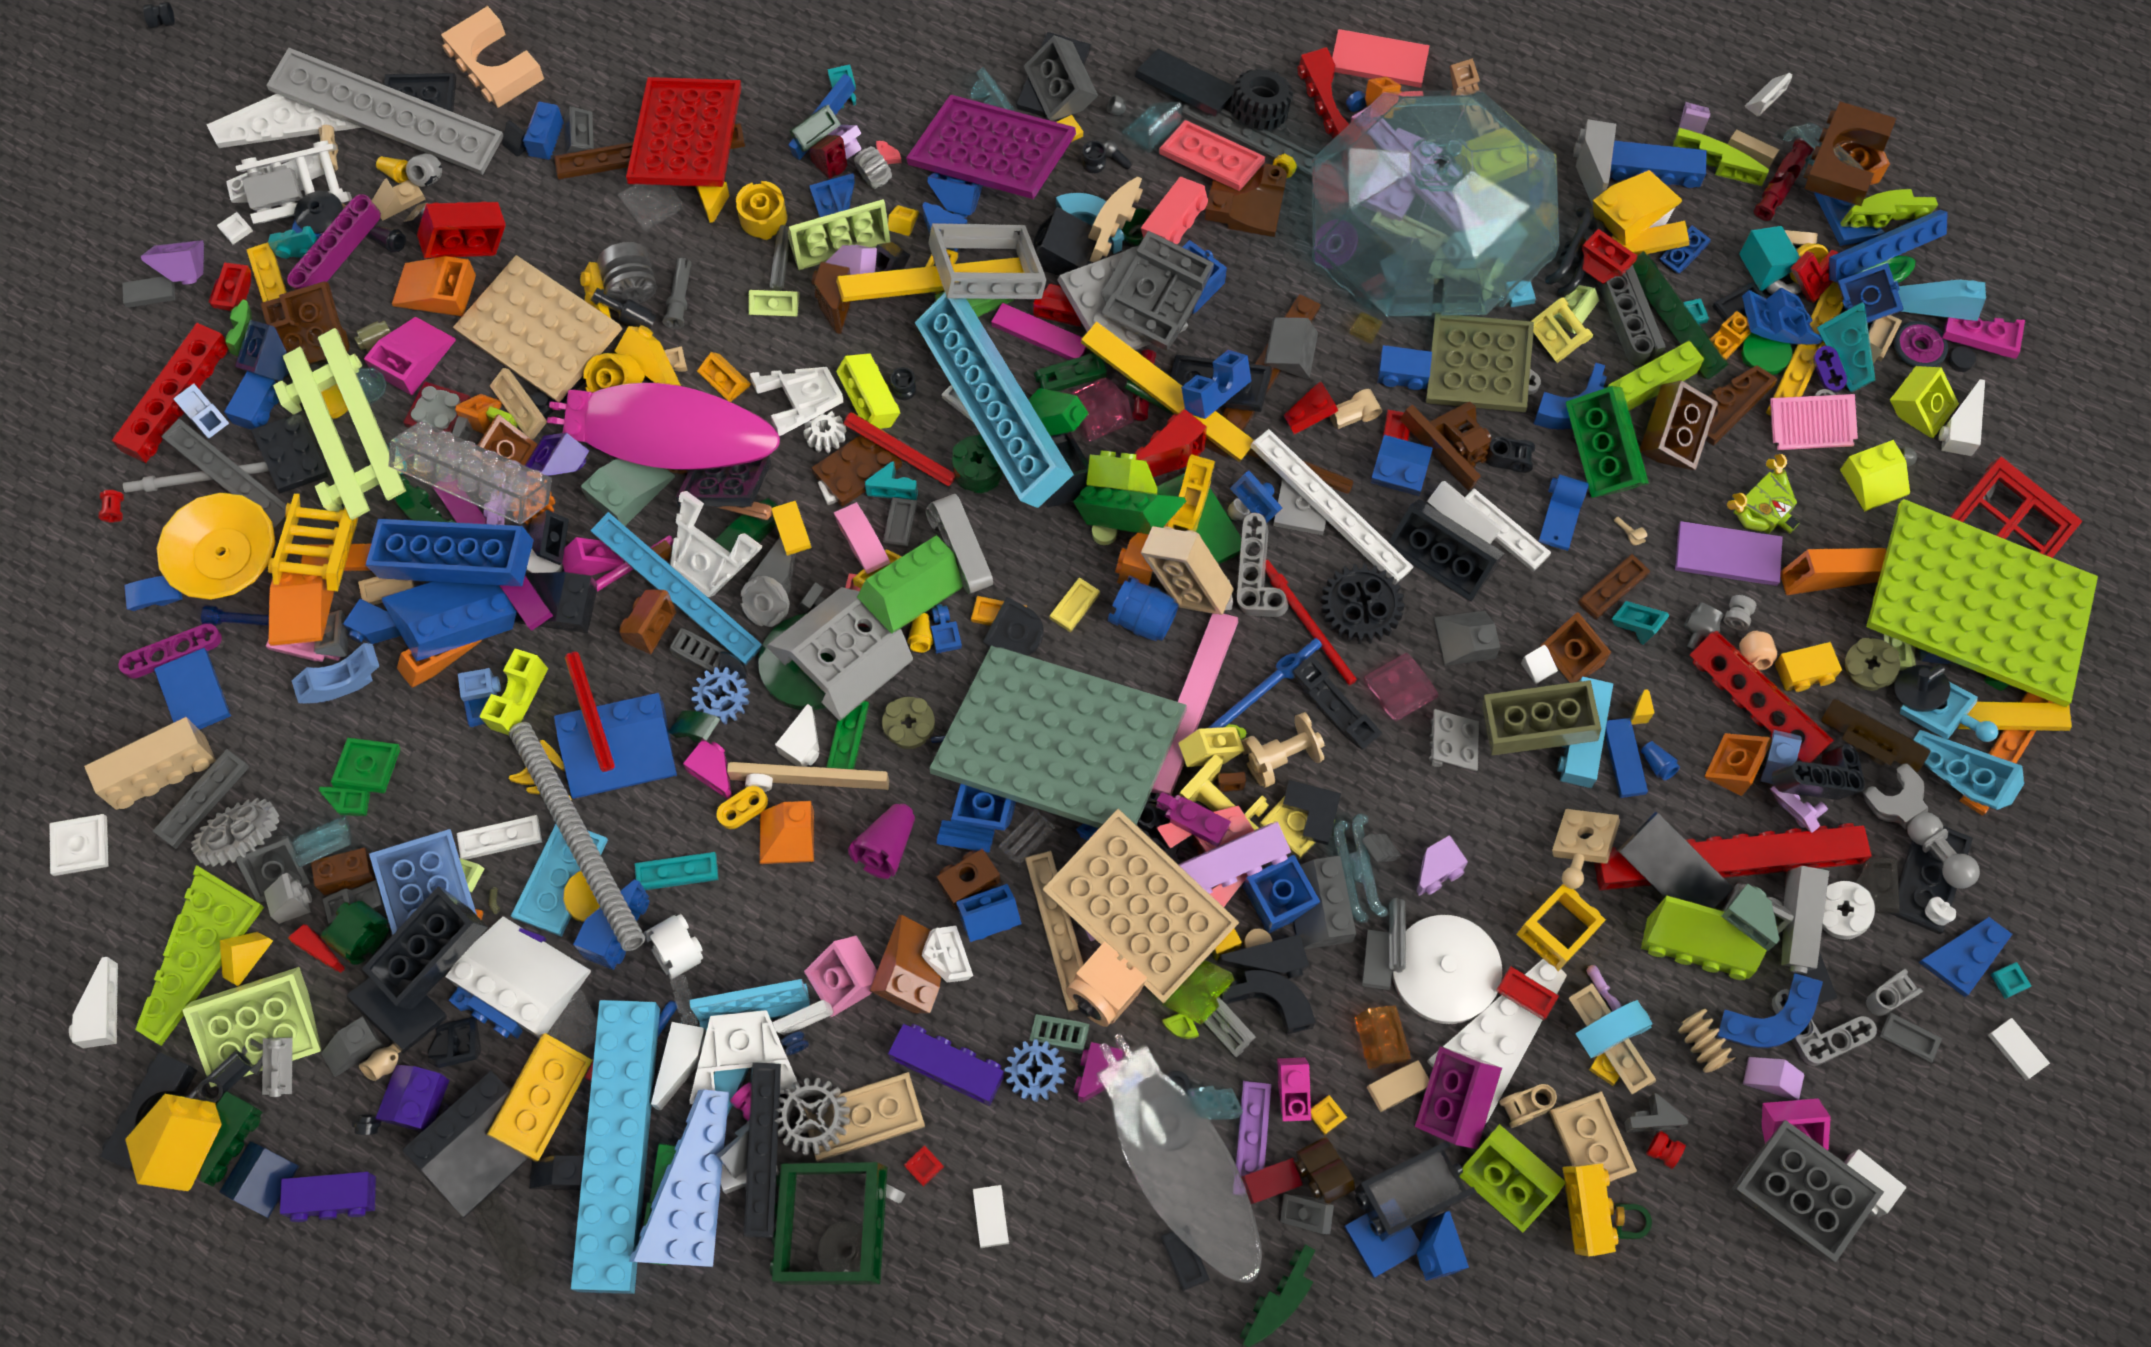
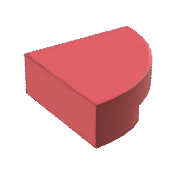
M876 141L877 150L884 157L887 164L902 163L901 155L897 149L888 145L887 142Z

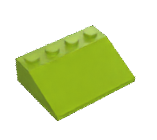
M1666 896L1647 918L1641 949L1648 950V954L1652 956H1669L1675 958L1677 963L1684 965L1694 963L1701 965L1702 969L1708 972L1716 973L1722 971L1729 973V976L1736 980L1749 979L1755 974L1767 951L1722 917L1724 911Z

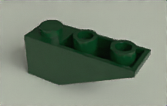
M227 1091L216 1105L222 1125L203 1162L200 1181L214 1187L216 1182H220L225 1177L229 1162L233 1157L240 1154L244 1147L243 1141L249 1132H253L258 1127L261 1120L260 1116L263 1113Z

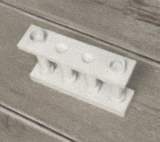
M328 141L314 143V148L260 161H257L256 157L241 160L242 165L236 166L237 171H247L249 174L257 172V168L270 165L274 168L281 166L283 162L295 160L305 195L315 192L305 157L319 154L330 190L328 192L336 195L343 204L349 203L352 200L350 192H343L342 188L339 189L329 155L330 151L337 150L334 144H328ZM294 201L282 204L281 207L274 209L270 207L257 210V213L250 214L253 224H261L294 216L297 203Z

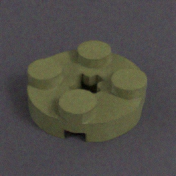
M1860 639L1858 643L1849 649L1846 655L1845 669L1850 677L1849 679L1857 687L1869 691L1891 685L1897 678L1900 670L1898 650L1880 639ZM1874 659L1877 660L1880 667H1874L1873 670H1870L1865 662Z
M903 697L890 702L886 706V711L882 718L884 734L889 741L903 749H914L926 743V740L933 734L935 718L932 709L924 699ZM907 717H911L912 720H916V723L912 724V728H907L905 724L901 725L902 721H905Z

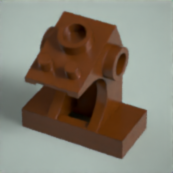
M1469 401L1430 421L1446 440L1451 439L1454 442L1453 447L1473 468L1476 466V463H1484L1487 460L1485 457L1488 454L1491 435L1486 428H1482L1477 423L1476 406Z

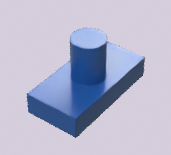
M1250 471L1246 472L1230 488L1251 513H1260L1265 518L1266 523L1282 509L1281 505L1272 496L1274 494L1273 486L1270 483L1261 484Z

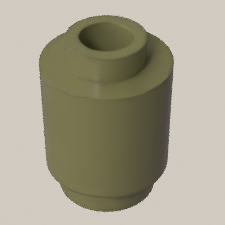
M385 320L381 322L376 321L357 330L358 336L354 337L361 351L366 349L369 353L374 345L381 338L391 333Z

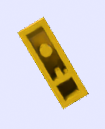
M642 325L639 327L628 326L615 352L632 357L644 371L645 376L654 383L681 386L660 341L652 336L653 332Z

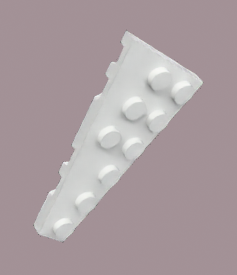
M280 94L270 96L207 124L219 148L319 134L318 129L322 125H331L334 127V131L362 128Z
M1544 959L1525 974L1556 994L1567 976L1562 969L1558 972L1553 965ZM1503 995L1443 1046L1502 1067L1485 1125L1542 1022V1019ZM1438 1051L1427 1061L1432 1067L1434 1066Z

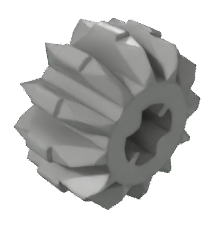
M874 147L865 148L854 157L856 168L871 188L881 187L892 178L890 167L884 157Z

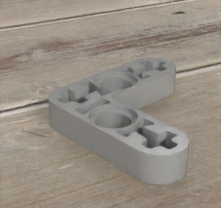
M1788 989L1781 990L1772 999V1007L1776 1014L1783 1009L1780 1002L1783 998L1787 1000ZM1861 1016L1820 1034L1811 1019L1807 1025L1806 1034H1799L1791 1041L1806 1064L1818 1066L1867 1043L1875 1037L1877 1028L1872 1019ZM1859 1025L1867 1027L1868 1031L1865 1034L1860 1033L1852 1038L1850 1033L1858 1029ZM1838 1034L1844 1038V1048L1840 1049L1832 1044V1035ZM1825 1044L1827 1050L1821 1052L1818 1058L1809 1055V1051L1812 1048L1817 1049Z

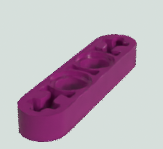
M207 623L125 654L119 661V669L128 678H139L154 672L156 667L199 649L205 648L207 651L214 649L221 643L222 634L212 624ZM210 632L212 634L210 635V640L206 641V633ZM194 637H196V638L198 639V640H196L197 643H198V645H197L196 642L193 640ZM189 641L190 645L186 651H177L179 643ZM164 651V657L160 661H152V655L155 652ZM143 657H144V659L146 660V662L148 663L147 665H145V664L143 663V662H145V661L143 660ZM135 661V669L130 670L129 667H131V662Z

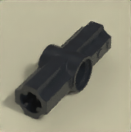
M235 1050L207 1078L201 1081L186 1098L216 1103L226 1091L228 1092L254 1066L243 1053ZM207 1083H215L218 1086V1095L208 1093Z

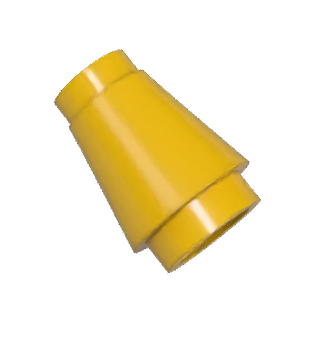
M383 156L378 158L376 162L378 170L397 183L409 180L406 173L408 161Z
M926 613L912 621L907 642L910 645V649L914 652H927L933 644L929 615Z

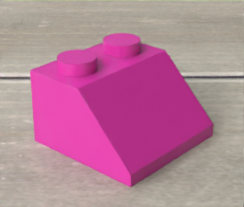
M1818 1098L1763 1103L1762 1131L1765 1144L1782 1122L1786 1120L1828 1150L1831 1116Z

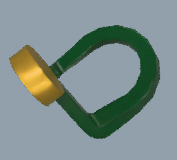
M1616 1204V1230L1619 1239H1641L1649 1233L1652 1219L1647 1209L1637 1204ZM1624 1210H1636L1644 1215L1646 1226L1643 1231L1639 1233L1622 1231L1625 1220Z

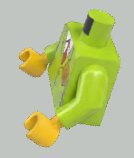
M1776 454L1775 459L1767 460L1766 466L1774 470L1773 474L1769 472L1746 496L1743 493L1733 494L1732 497L1735 500L1728 501L1727 507L1734 510L1733 513L1737 515L1744 528L1770 534L1779 525L1790 534L1799 525L1800 522L1789 514L1797 504V501L1791 489L1786 471L1783 469L1787 464V459L1784 455Z

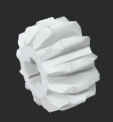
M832 411L828 415L822 413L820 416L805 423L804 438L807 440L810 448L815 447L818 453L825 448L829 454L830 447L838 450L840 447L839 443L845 442L846 426L843 424L842 418L840 416L835 417Z

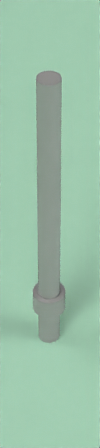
M265 462L239 465L247 474L269 471ZM203 471L159 478L148 476L143 477L142 480L123 483V490L125 493L140 490L150 492L157 491L160 487L213 479Z

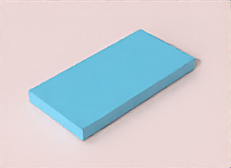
M556 824L511 917L562 937L571 918L563 902L564 888L569 879L581 870ZM588 831L601 855L608 839Z

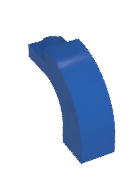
M1595 363L1586 390L1578 396L1565 398L1544 392L1534 424L1549 429L1572 428L1566 401L1604 389L1607 376L1603 375L1605 365Z

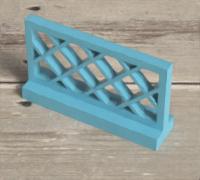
M802 979L690 1000L691 1010L699 1020L700 1027L705 1028L706 1031L710 1016L767 1010L770 1019L774 1020L810 1006L807 984H803Z

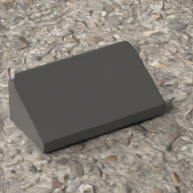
M570 106L564 116L565 154L594 149L592 112Z
M342 610L329 613L323 640L315 641V654L346 657L348 655L349 632L343 625L346 617Z

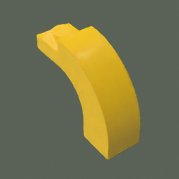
M1190 455L1179 497H1185L1186 503L1169 520L1168 527L1180 531L1193 530L1196 532L1210 488L1215 461Z

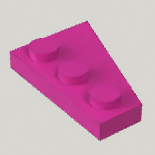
M1948 317L1945 322L1942 338L2016 359L2020 353L2025 320L2016 319L2015 323L2004 322L2002 318H1994L1992 322L1982 321L1980 318H1978V321Z

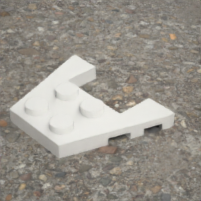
M827 367L796 369L794 374H782L781 371H771V375L760 376L759 372L750 373L751 382L757 394L783 387L794 408L771 415L772 423L779 436L843 403L842 393Z
M684 491L679 495L681 508L680 513L676 517L678 532L677 537L673 541L671 566L704 595L711 597L761 550L762 545L744 533L738 536L731 553L694 526L704 503L689 492Z
M767 1010L710 1016L690 1097V1104L694 1103L698 1090L715 1091L714 1071L750 1068L753 1062L781 1064L780 1094H785L784 1090L786 1088L790 1089L792 1093L796 1091L793 1085L794 1082H797Z

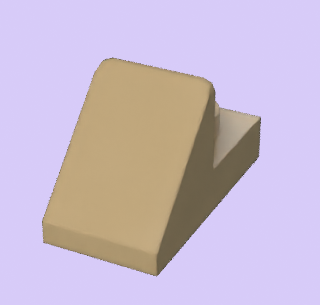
M386 178L372 199V202L380 210L383 221L425 200V197L420 188L410 180L392 188Z

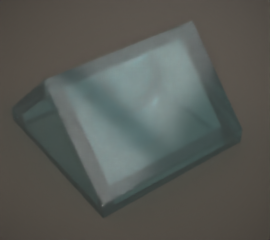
M1180 102L1154 103L1122 132L1149 154L1181 125L1182 105Z

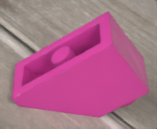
M576 537L565 547L562 564L565 572L591 576L613 570L622 565L624 560L601 540Z
M702 741L683 763L689 774L728 800L732 797L730 777L727 772L728 762L724 755L725 750L713 741L711 744L707 741Z

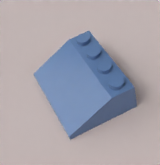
M450 829L369 854L392 934L405 923L438 886L460 900L476 914Z

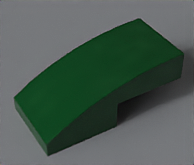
M682 711L669 733L676 738L688 736L695 743L707 741L720 719L717 716L704 712Z

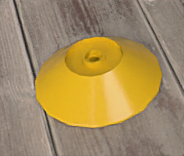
M216 493L196 498L178 509L163 527L156 548L159 570L171 587L188 597L212 600L234 595L254 583L268 566L275 546L273 522L259 504L243 495ZM222 551H226L225 554L219 556Z

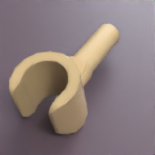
M1619 517L1614 520L1628 534V539L1632 545L1646 542L1644 538L1647 537V533L1644 528L1641 527L1633 530Z

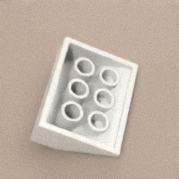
M502 917L474 942L445 977L455 986L476 996L540 1039L543 1033L547 1034L591 971L544 941L541 943L519 932L520 926Z

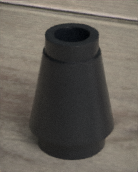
M375 225L368 233L370 239L390 252L401 251L406 243V237L399 229Z

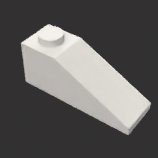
M1980 379L1947 425L1942 426L1939 433V441H1942L1941 451L1972 456L1980 446L1985 380Z
M108 957L101 958L73 1013L72 1024L69 1027V1036L72 1043L81 1048L117 1044L118 963Z
M672 1022L651 1102L655 1109L662 1110L698 1066L707 1032L705 1028Z

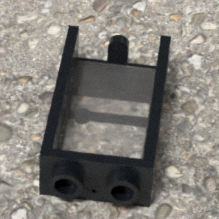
M1448 1141L1360 1183L1356 1190H1354L1358 1206L1362 1210L1365 1209L1370 1219L1369 1225L1372 1232L1379 1236L1382 1242L1469 1199L1476 1193L1474 1187L1466 1190L1459 1178L1463 1173L1461 1165L1459 1163L1452 1165L1445 1153V1150L1451 1146Z

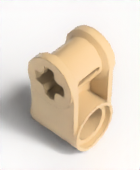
M1541 1084L1523 1092L1509 1095L1501 1099L1499 1103L1505 1107L1511 1120L1509 1123L1510 1127L1514 1128L1550 1111L1556 1103L1557 1095L1551 1086ZM1535 1094H1545L1549 1100L1548 1105L1543 1106L1537 1103Z

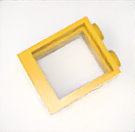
M1562 884L1531 916L1516 935L1559 972L1606 919L1601 916L1596 908L1587 904L1574 889L1567 888ZM1557 901L1588 927L1569 949L1538 923L1542 916Z

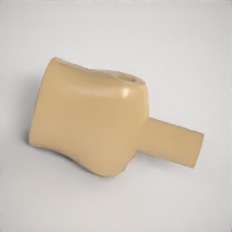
M393 1044L389 1047L376 1049L366 1061L359 1065V1068L368 1079L376 1081L383 1075H388L394 1071L399 1058L398 1053L401 1051Z

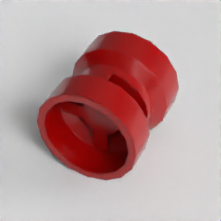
M1659 1130L1652 1140L1646 1155L1653 1159H1661L1665 1166L1673 1169L1680 1160L1686 1145L1678 1140L1673 1141L1669 1139L1668 1134Z

